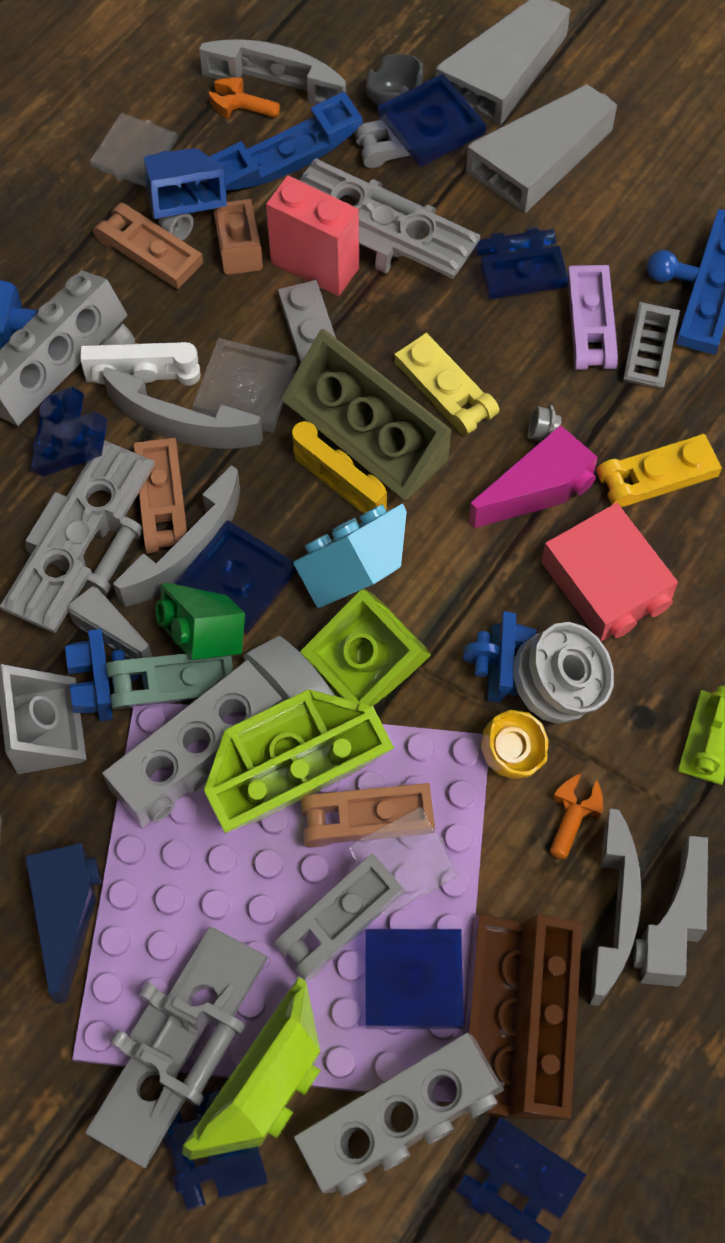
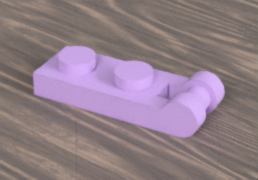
M609 265L569 266L567 279L574 349V370H587L590 365H602L603 369H616L618 354ZM588 342H601L602 349H588Z

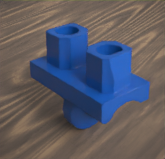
M503 611L501 622L493 625L490 633L486 631L477 632L476 642L467 644L463 648V659L475 665L474 674L478 677L488 676L487 701L500 703L506 695H519L513 678L514 654H517L520 645L536 635L537 630L516 624V613Z
M102 629L89 630V641L65 646L68 674L93 671L94 681L70 684L73 713L98 712L99 722L113 720L109 684L113 685V680L107 677ZM116 650L111 653L112 661L126 660L123 650ZM141 674L131 675V682L137 680Z

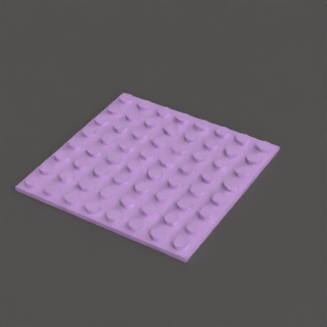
M162 703L133 707L125 755L189 705ZM237 712L230 713L225 716L223 722L235 725L243 721L245 716ZM382 724L394 749L349 777L315 793L321 794L430 783L435 822V833L339 842L331 843L324 847H307L304 845L303 830L307 828V818L301 813L300 801L265 819L225 834L204 793L205 786L196 793L190 794L187 792L174 803L175 807L168 816L157 823L151 821L143 828L117 799L72 1060L125 1067L130 1058L110 1044L113 1036L118 1029L128 1036L132 1033L148 1006L139 996L146 982L156 986L163 994L169 995L211 926L268 957L234 1016L245 1024V1028L241 1035H234L211 1075L230 1078L297 977L302 979L295 970L298 965L289 954L286 956L282 955L274 945L275 941L371 853L381 861L406 892L336 954L315 977L306 981L320 1046V1053L314 1065L321 1072L311 1087L368 1093L461 1037L464 1027L473 918L476 917L488 765L480 748L483 734ZM203 740L194 741L188 746L187 751L201 753L208 748L209 743ZM167 768L159 769L153 773L151 780L154 782H164L172 776L173 771ZM339 811L326 813V824L340 823ZM313 932L303 941L311 952L322 944ZM211 989L200 990L194 995L191 1006H200L206 1002L214 1005L217 1001V993ZM206 1026L179 1073H190L216 1026ZM443 1078L437 1082L434 1087L435 1101L453 1102L456 1099L457 1085L452 1078Z

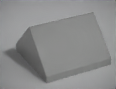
M0 665V708L5 751L17 774L79 764L87 760L81 714L73 713L70 684H76L75 677Z

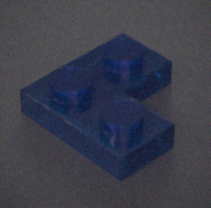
M73 386L48 395L41 404L39 425L33 444L34 452L31 463V470L41 476H46L102 456L108 419L96 411L81 416L84 393Z

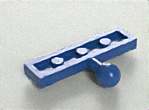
M721 209L717 211L700 268L678 262L676 256L667 250L654 252L648 258L646 264L647 273L654 281L667 282L677 278L695 283L676 344L716 355L725 326V211Z

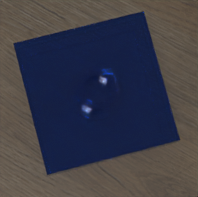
M443 73L378 106V116L420 167L486 133L485 122Z
M227 520L175 584L227 595L245 612L244 634L247 635L294 576L297 569L293 564L294 561Z
M366 929V1029H463L462 929Z

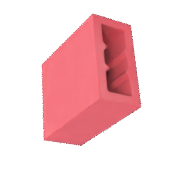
M287 175L266 203L271 264L308 282L317 280L320 288L339 297L359 269V209Z
M618 503L611 505L545 543L541 563L601 642L612 635L615 638L624 636L636 626V621L648 614L651 617L658 616L673 603L672 598L678 581Z

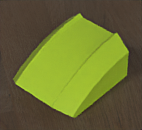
M365 589L360 590L300 651L321 675L335 696L374 706L431 656L427 648L374 594Z

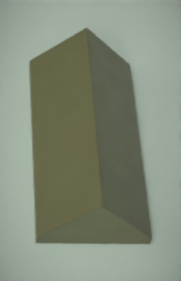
M320 329L281 400L308 422L313 423L320 432L402 499H409L449 460L451 429L325 329Z

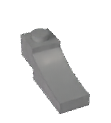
M688 837L681 850L678 882L665 917L659 925H648L642 935V939H635L633 968H641L640 983L679 987L686 977L687 941L699 942L707 930L708 837Z

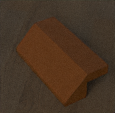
M481 914L473 918L463 1035L469 1033L476 1039L504 1089L494 1096L498 1104L481 1115L508 1119H571L582 922L540 914L525 922Z

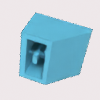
M403 503L388 511L381 504L359 516L362 521L361 524H358L357 520L352 518L332 529L333 539H330L329 535L325 534L305 545L308 553L294 561L293 564L317 608L369 587L401 567L407 513Z

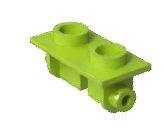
M718 686L717 691L712 693L701 690L678 772L719 785L723 784L725 778V686Z

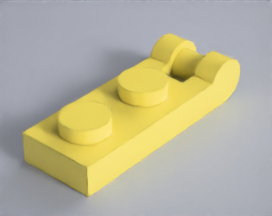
M427 333L395 353L394 363L462 435L467 436L476 430L477 423L481 420H490L499 414V406L490 394L484 393ZM467 403H469L472 406L468 410L465 408H461Z

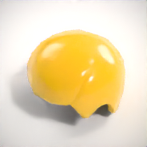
M507 710L495 716L483 730L480 748L486 764L497 775L509 779H521L531 776L547 762L549 740L543 724L529 712Z

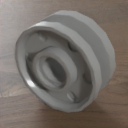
M563 622L551 625L543 632L534 635L520 645L514 658L513 678L519 696L530 711L542 720L563 724L573 722L584 714L596 711L608 701L614 687V668L609 652L595 634L584 626L572 622Z

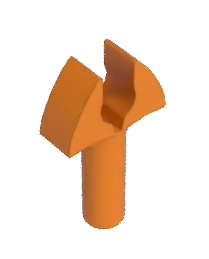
M231 77L215 80V93L209 92L211 106L226 119H229L231 112L238 108L276 118L280 112V104L278 102L244 93L243 78Z
M581 774L567 780L555 792L553 801L563 804L565 814L550 849L551 855L555 858L566 859L584 817L591 815L600 819L603 812V796L597 780L595 781L590 798L583 800L580 805L576 803L577 798L574 792Z

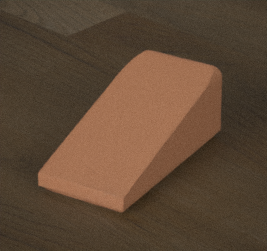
M251 199L227 202L225 207L214 208L224 273L231 275L261 270L263 268L261 245Z

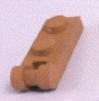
M119 203L111 211L112 216L107 221L102 220L93 229L95 237L103 245L113 246L176 289H179L203 264L202 253L124 203Z
M176 437L134 443L136 454L155 462V466L139 492L147 554L160 553V548L174 546L188 532ZM173 521V529L157 531L156 523Z
M430 783L312 794L300 800L301 813L307 818V828L303 830L304 845L307 847H324L331 843L435 833ZM339 811L340 823L326 824L325 814Z

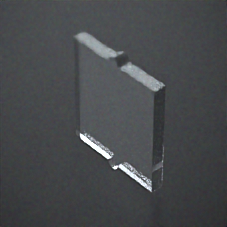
M121 113L90 160V164L94 168L115 175L117 180L124 178L146 187L144 157L158 154L162 151L170 152L178 139L177 133L153 125L152 120L145 122Z
M422 807L411 811L348 846L358 865L373 853L406 890L402 896L384 911L385 916L458 877L442 846L445 842L444 838L436 835Z

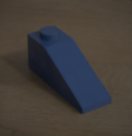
M82 843L26 856L48 990L56 1004L67 1002L97 901L94 885L102 883L96 856L88 857Z

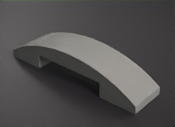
M220 40L202 43L199 48L202 76L219 80L231 77L241 78L242 74L292 86L307 90L308 103L312 105H317L341 92H346V81L332 68L308 54L289 47L255 40Z
M105 367L102 373L107 394L114 404L132 420L166 438L176 437V441L189 445L218 449L246 448L260 445L262 442L263 433L260 416L221 404L214 418L149 397L145 381L142 378Z
M231 465L203 493L206 514L157 563L143 553L113 583L120 604L128 607L161 594V584L180 583L214 551L228 530L239 502L241 490L238 470Z
M609 809L603 830L601 867L619 869L613 948L599 946L593 957L589 1005L599 1006L622 972L635 940L640 916L641 877L638 856L627 823L620 810Z

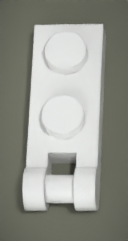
M191 343L81 346V363L86 382L105 384L102 374L105 367L142 378L145 383L155 380L177 379L181 384L190 386L196 384L201 377L197 349Z

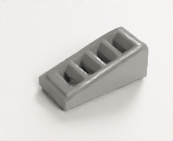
M639 302L631 333L623 377L624 382L664 389L680 310ZM647 324L665 328V332L660 333L643 329V325ZM646 338L661 341L663 344L662 347L640 343V339ZM638 351L659 355L660 361L637 357ZM635 365L658 369L657 377L634 372Z
M92 586L67 606L71 620L78 628L87 633L89 630L102 629L103 643L114 650H123L127 658L152 657L149 644L97 587L94 588Z

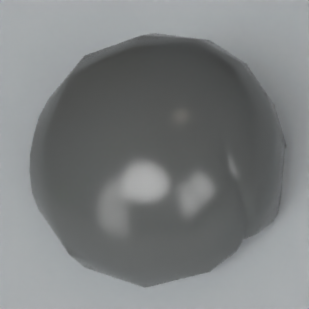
M403 53L387 55L382 58L378 71L374 72L373 69L368 71L366 80L367 96L380 108L395 111L403 110L415 103L422 94L423 63L415 56Z

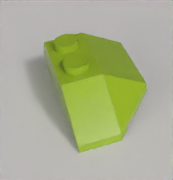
M308 689L226 729L206 782L204 793L226 834L265 819L299 802L305 796L315 794L349 777L392 751L394 746L373 706L363 703L358 704L337 696Z
M297 977L271 1018L184 1143L182 1153L184 1156L192 1160L261 1146L268 1134H271L276 1139L278 1138L293 1114L287 1108V1105L297 1091L305 1096L321 1072L314 1065L320 1053V1046L306 981Z

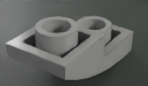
M280 635L247 652L243 656L245 661L248 660L283 698V701L308 689L335 696L310 662Z

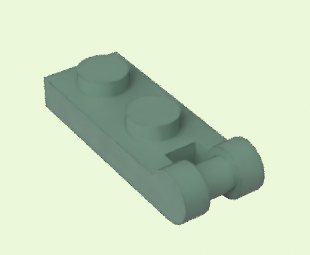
M177 654L106 663L107 677L112 678L114 694L110 695L112 709L196 700L234 671L231 655L191 660L187 654ZM142 674L144 690L132 691L130 676Z

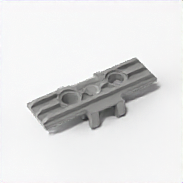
M316 158L299 179V181L337 199L348 195L358 203L354 207L359 209V244L377 252L375 268L385 274L390 270L392 256L398 258L403 255L453 279L480 240L479 234L436 215L435 207L430 205L423 207L382 188V184L379 181L372 179L369 183Z
M101 440L67 497L57 492L54 493L25 540L26 550L31 556L1 603V610L56 633L68 613L67 606L77 598L82 588L88 590L92 586L94 588L97 587L103 595H106L111 588L109 581L134 539H139L143 533L142 526L136 521L125 517L155 466V462L110 442ZM96 491H107L112 495L111 500L102 507H94L88 503V498ZM108 531L116 532L117 534L95 572L92 573L91 569L86 567L83 558L87 547L95 535L103 538L107 535ZM51 563L67 573L61 577L53 578L48 576L45 571Z
M210 926L168 996L160 992L153 984L146 982L139 996L148 1006L132 1033L128 1036L118 1029L110 1041L112 1046L128 1056L130 1060L87 1129L86 1134L141 1167L146 1168L184 1101L186 1100L198 1107L204 1099L201 1092L234 1035H241L245 1024L234 1016L266 963L267 955ZM211 989L217 993V1001L214 1005L206 1002L200 1006H191L192 999L198 991ZM206 1026H216L184 1083L177 1080L176 1077L192 1053ZM151 1075H160L159 1082L164 1086L160 1098L155 1101L143 1100L140 1096L142 1082Z

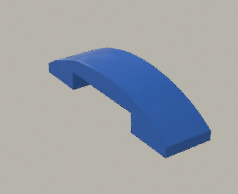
M341 92L311 107L312 118L246 149L243 142L240 141L209 156L223 166L226 190L258 186L286 176L311 164L315 158H321L347 139L360 127L363 119L346 92Z

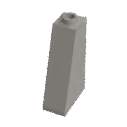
M552 0L527 1L440 63L436 70L435 95L453 104H458V106L501 126L566 38L570 9Z
M586 84L472 142L468 146L466 172L526 213L612 131L617 104L611 101L607 95L599 93Z

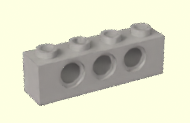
M81 270L78 274L72 276L49 302L42 305L38 313L22 329L16 331L0 349V418L19 426L81 363V346L99 345L128 316L107 279Z
M248 660L105 770L102 774L109 790L142 828L151 821L157 823L163 820L174 809V803L187 792L190 794L196 793L206 785L223 734L226 729L234 726L223 722L225 716L234 712L241 713L245 716L244 721L283 702V698ZM203 740L209 743L208 748L201 753L187 751L188 746L194 741ZM167 768L173 771L172 776L164 782H154L151 780L153 773L159 769Z
M466 1033L294 1136L322 1193H334L338 1190L340 1196L343 1197L366 1184L368 1181L364 1174L380 1164L384 1171L408 1159L411 1154L407 1148L425 1138L429 1145L454 1130L451 1122L468 1112L471 1118H475L498 1104L494 1096L504 1089L476 1039L469 1033ZM452 1078L457 1085L456 1099L450 1105L442 1107L434 1099V1087L441 1079ZM407 1103L413 1111L414 1120L407 1131L399 1133L392 1126L391 1114L395 1107ZM363 1129L369 1136L370 1148L365 1156L357 1159L350 1153L348 1142L350 1136L356 1130Z

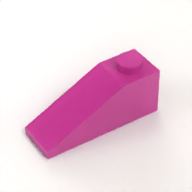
M560 425L471 502L468 523L472 527L477 528L564 504L575 493L578 496L584 494L596 479L594 471L598 457Z

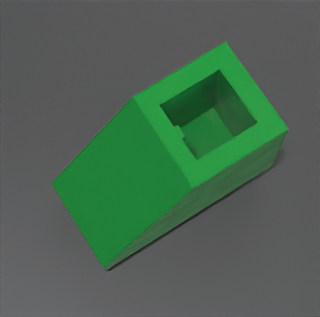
M172 583L161 584V599L155 605L157 623L172 637L174 642L182 648L191 660L242 654L245 612L227 595Z

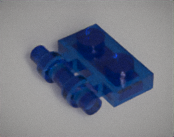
M538 227L526 228L524 233L504 236L503 232L490 234V238L479 240L475 246L477 256L492 254L491 256L481 257V270L489 299L567 287L569 277L560 245L544 247L556 244L554 229L539 231ZM520 249H527V250H524V251H518V252H511V253H509V251L520 250Z
M221 1090L203 1095L204 1099L200 1106L194 1105L197 1119L184 1123L181 1111L179 1110L162 1139L164 1148H170L176 1170V1175L172 1177L176 1193L182 1192L186 1211H192L206 1205L201 1186L215 1181L220 1200L269 1184L258 1146L208 1156L210 1163L199 1167L195 1166L194 1159L190 1160L182 1154L184 1143Z
M501 1117L474 1161L476 1165L490 1174L488 1179L482 1185L466 1174L456 1192L471 1201L472 1205L470 1208L483 1216L487 1212L511 1229L509 1234L521 1243L524 1239L530 1243H547L552 1232L535 1221L541 1210H544L557 1220H560L587 1174ZM503 1183L529 1200L523 1211H520L497 1195Z

